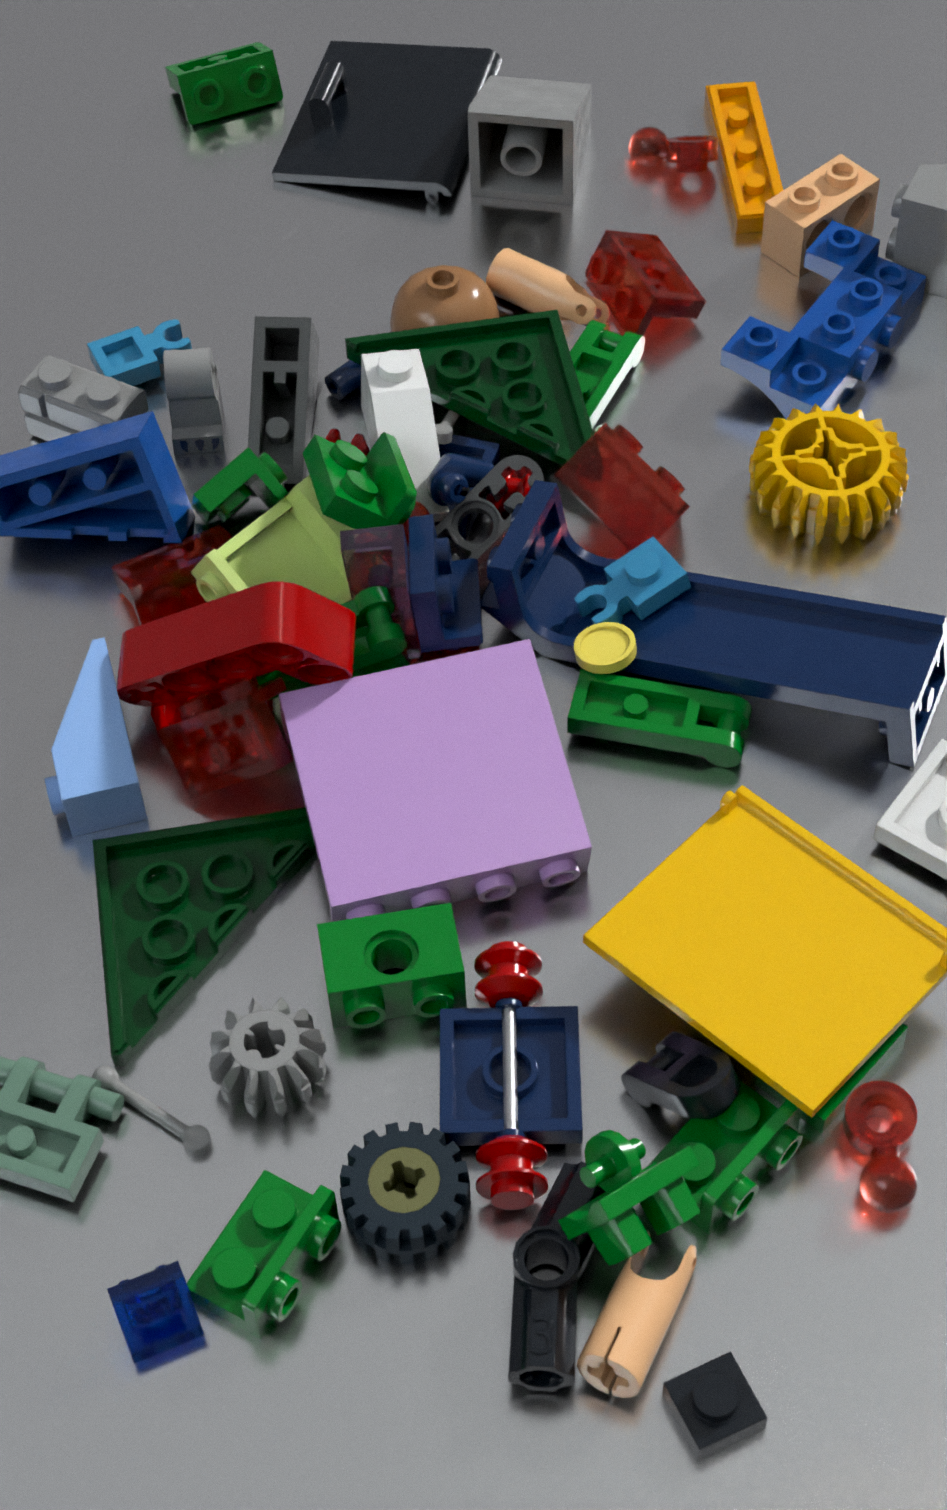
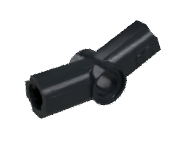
M582 1161L578 1164L564 1163L531 1229L523 1233L519 1238L513 1252L514 1281L508 1379L510 1383L522 1385L531 1391L555 1392L559 1388L573 1386L575 1383L580 1279L596 1246L588 1232L568 1240L558 1220L605 1192L598 1185L594 1188L584 1185L580 1178V1170L586 1166V1163ZM540 1264L556 1265L564 1271L556 1279L546 1281L535 1278L529 1272Z

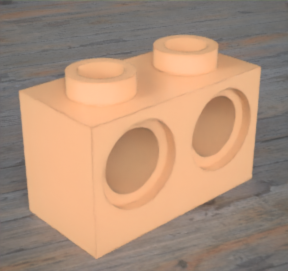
M842 154L834 157L765 202L761 252L796 277H802L811 271L804 268L805 251L832 220L865 234L873 230L880 179Z

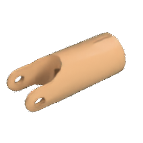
M510 248L501 250L489 267L486 284L492 290L493 295L531 313L558 310L560 320H571L582 325H588L592 320L606 324L609 320L610 309L608 305L590 296L568 274ZM597 309H600L602 312L599 319L595 318Z
M694 1245L688 1247L678 1270L662 1280L648 1279L637 1275L649 1246L627 1259L577 1361L579 1373L592 1386L607 1394L612 1390V1396L620 1398H632L639 1394L696 1266L697 1249Z

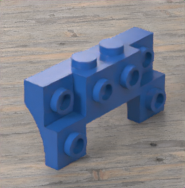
M832 220L805 251L804 268L818 273L831 281V284L790 332L749 316L721 349L720 365L746 378L763 391L777 406L786 420L792 408L807 414L815 403L822 411H833L859 380L865 382L870 377L877 363L878 356L885 347L891 349L895 346L902 334L905 322L923 301L927 276L878 257L880 239Z

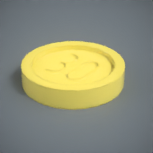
M602 622L591 625L581 631L574 641L576 661L581 668L595 674H610L620 671L631 664L636 656L635 635L628 627L620 623Z

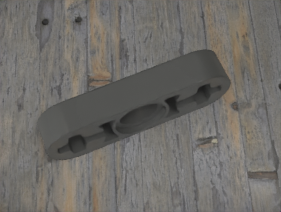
M513 455L502 459L465 496L466 499L455 506L435 527L437 538L451 536L456 548L469 556L468 559H477L480 567L489 557L491 550L495 546H500L510 527L511 516L515 506L518 503H523L526 496L524 497L521 493L516 492L503 503L505 511L511 514L505 520L502 519L498 509L484 498L491 493L497 503L508 491L505 478L510 474L516 478H521L526 473L529 474V489L535 480L544 481L539 465L531 458L522 455ZM475 512L484 513L493 521L491 535L480 543L467 542L459 533L462 520L467 515ZM456 553L452 555V561L459 560ZM408 557L407 563H406V573H407L408 579H409V581H410V577H409V557Z

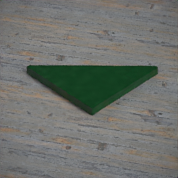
M558 310L345 338L347 359L361 365V354L419 349L430 389L431 401L592 481L603 480L604 466Z
M305 807L92 840L110 1051L115 1068L125 1066L316 852Z

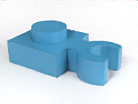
M177 319L159 324L153 333L143 335L139 326L87 343L90 360L97 373L132 386L161 377L159 365L164 363V350L192 349L189 337L183 338L181 325Z
M652 536L604 568L608 581L606 585L589 586L580 591L574 600L582 617L587 616L595 609L604 608L602 612L591 618L593 625L602 622L621 624L623 615L628 611L632 610L640 620H643L691 588L687 572Z

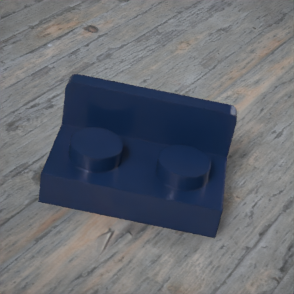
M433 514L409 517L410 598L421 653L438 650H457L463 647L481 645L483 643L478 560L471 558L452 561L448 537L437 538Z

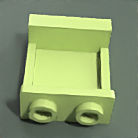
M309 475L298 483L280 502L217 550L213 549L205 555L191 573L196 578L198 591L206 602L261 583L283 581L303 586L338 604H343L352 600L359 592L368 587L390 565L362 532L322 514Z

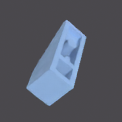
M105 637L94 639L91 642L51 749L56 775L44 778L53 815L66 814L72 837L148 819Z

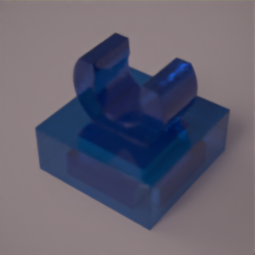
M178 1261L168 1265H160L155 1267L156 1269L130 1280L125 1279L120 1281L118 1285L107 1289L134 1364L205 1335Z

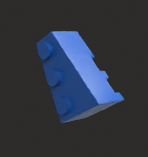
M153 411L0 455V536L72 539L74 534L108 536V541H127L129 537L163 538L164 543H183L195 518V513L191 508L190 501Z

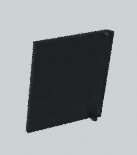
M330 41L272 171L273 180L425 191L426 200L430 203L438 201L440 192L444 196H452L469 151L467 113L469 105L490 75L497 76L502 63L500 55L488 48Z

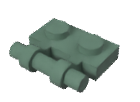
M0 1056V1086H3L0 1091V1178L74 1202L104 1143L100 1128L85 1124L84 1122L93 1115L113 1122L116 1121L124 1105V1096L101 1088L102 1082L89 1076L78 1074L74 1079L46 1071V1066L43 1062L23 1056L15 1061ZM38 1097L60 1105L54 1114L27 1104Z

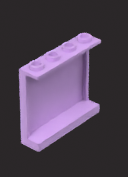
M530 639L279 694L282 724L287 744L290 743L330 905L331 922L446 903L452 904L478 897V900L482 902H492L512 895L518 887L540 882L545 887L562 886L576 880L580 873L588 871L592 845Z

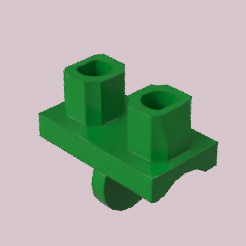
M613 1130L601 1131L591 1137L586 1143L584 1151L586 1166L580 1170V1178L587 1187L594 1188L598 1185L605 1192L562 1217L558 1222L568 1240L588 1232L608 1266H612L635 1255L652 1243L633 1206L640 1203L658 1236L678 1227L701 1212L683 1178V1175L700 1166L690 1146H687L660 1163L654 1162L642 1169L640 1159L645 1156L646 1149L639 1139L632 1138L628 1140Z

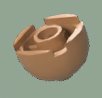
M440 265L425 268L411 275L400 287L394 298L390 327L391 332L499 318L500 316L492 290L476 273L459 266Z

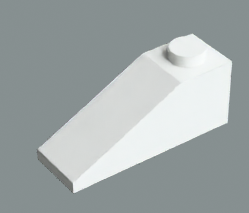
M419 349L390 350L361 354V408L371 448L383 432L396 438L417 491L415 506L410 517L433 514L434 522L442 521L449 513L448 506L436 504L430 498L427 489V478L441 458L430 389ZM409 519L402 525H409Z

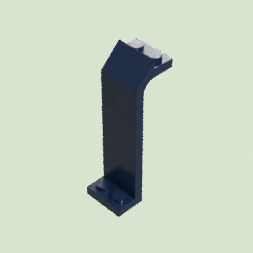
M535 480L523 503H518L515 506L506 535L500 546H495L490 552L487 562V577L490 582L481 597V607L520 639H530L533 649L543 657L577 663L574 641L581 631L593 625L591 618L602 612L604 608L595 609L587 616L582 617L574 599L580 591L589 586L606 585L608 581L604 568L615 562L616 559L592 554L577 544L571 537L565 520L558 483ZM687 572L691 588L643 620H640L632 610L623 615L621 624L628 627L634 633L637 653L632 663L620 671L879 720L880 735L887 736L890 763L910 767L915 766L947 681L946 616L692 572Z

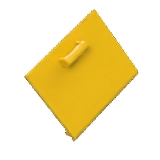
M743 785L735 793L731 790L727 791L720 801V809L583 935V943L811 1118L947 977V928Z

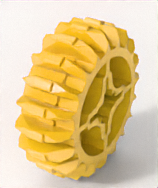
M815 403L807 414L792 408L787 420L774 418L769 430L760 432V437L756 441V447L750 456L749 487L752 491V498L757 499L760 514L771 515L774 529L788 525L791 526L794 539L804 533H808L814 536L818 545L825 536H833L842 545L848 534L852 533L856 537L865 540L871 528L883 530L886 522L889 520V516H896L897 510L902 504L903 493L907 490L909 475L906 473V449L899 447L896 432H884L882 419L866 421L862 408L853 414L842 412L839 403L833 411H822Z

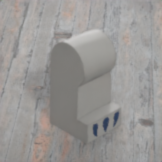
M199 347L188 350H164V378L172 426L174 456L225 451L224 409L217 366L213 361L211 347Z

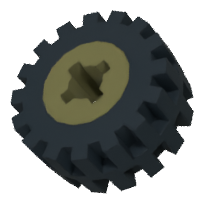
M398 1122L386 1124V1135L381 1137L373 1129L363 1136V1149L355 1144L347 1154L348 1166L342 1165L340 1197L346 1225L350 1234H356L357 1243L362 1249L368 1252L372 1247L375 1248L377 1259L388 1263L392 1254L400 1255L401 1265L414 1264V1254L423 1253L426 1261L438 1257L437 1246L442 1244L449 1249L457 1241V1230L464 1231L468 1222L470 1180L466 1160L462 1161L461 1150L454 1141L446 1145L445 1134L436 1128H433L429 1135L423 1134L422 1123L410 1122L408 1131H399ZM404 1181L415 1185V1190L407 1188Z

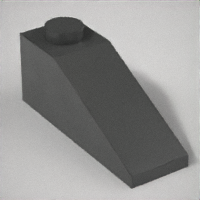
M255 316L248 447L257 457L266 452L286 474L288 480L283 483L284 486L295 487L306 478L307 466L303 451L309 444L312 433L317 395L319 336L311 317Z

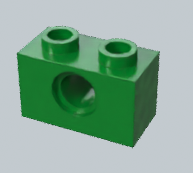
M451 903L317 924L333 1028L345 1026L369 1028L387 1019L412 1015L436 1017L440 1016V1009L467 1007L465 971ZM390 968L404 969L403 972L394 975L382 973Z

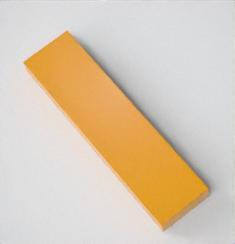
M756 82L705 86V104L736 234L763 232L765 202L783 191Z

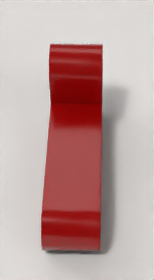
M273 581L249 587L123 632L116 687L119 699L138 706H162L276 670L314 685L352 678L357 617L350 609L295 583Z

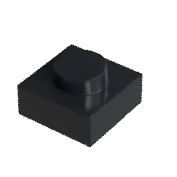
M731 1351L663 1383L662 1394L698 1461L766 1429L768 1417Z

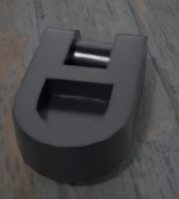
M676 1031L670 1032L656 1045L657 1054L648 1062L637 1061L621 1075L625 1089L639 1104L649 1107L655 1103L688 1118L712 1119L723 1114L738 1096L741 1087L737 1072L726 1053Z

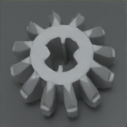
M281 996L271 1009L263 1010L262 1005L252 997L248 1008L249 1014L242 1016L227 1010L226 1018L224 1019L226 1030L212 1032L209 1044L213 1056L210 1058L211 1062L208 1063L211 1078L217 1085H221L223 1099L228 1102L229 1106L244 1101L247 1112L255 1118L265 1105L273 1104L276 1113L284 1117L287 1111L288 1099L293 1098L309 1104L310 1097L312 1096L310 1084L323 1082L326 1074L325 1061L323 1059L324 1053L327 1051L325 1037L323 1033H320V1029H314L312 1016L307 1012L306 1008L290 1014L289 1004Z

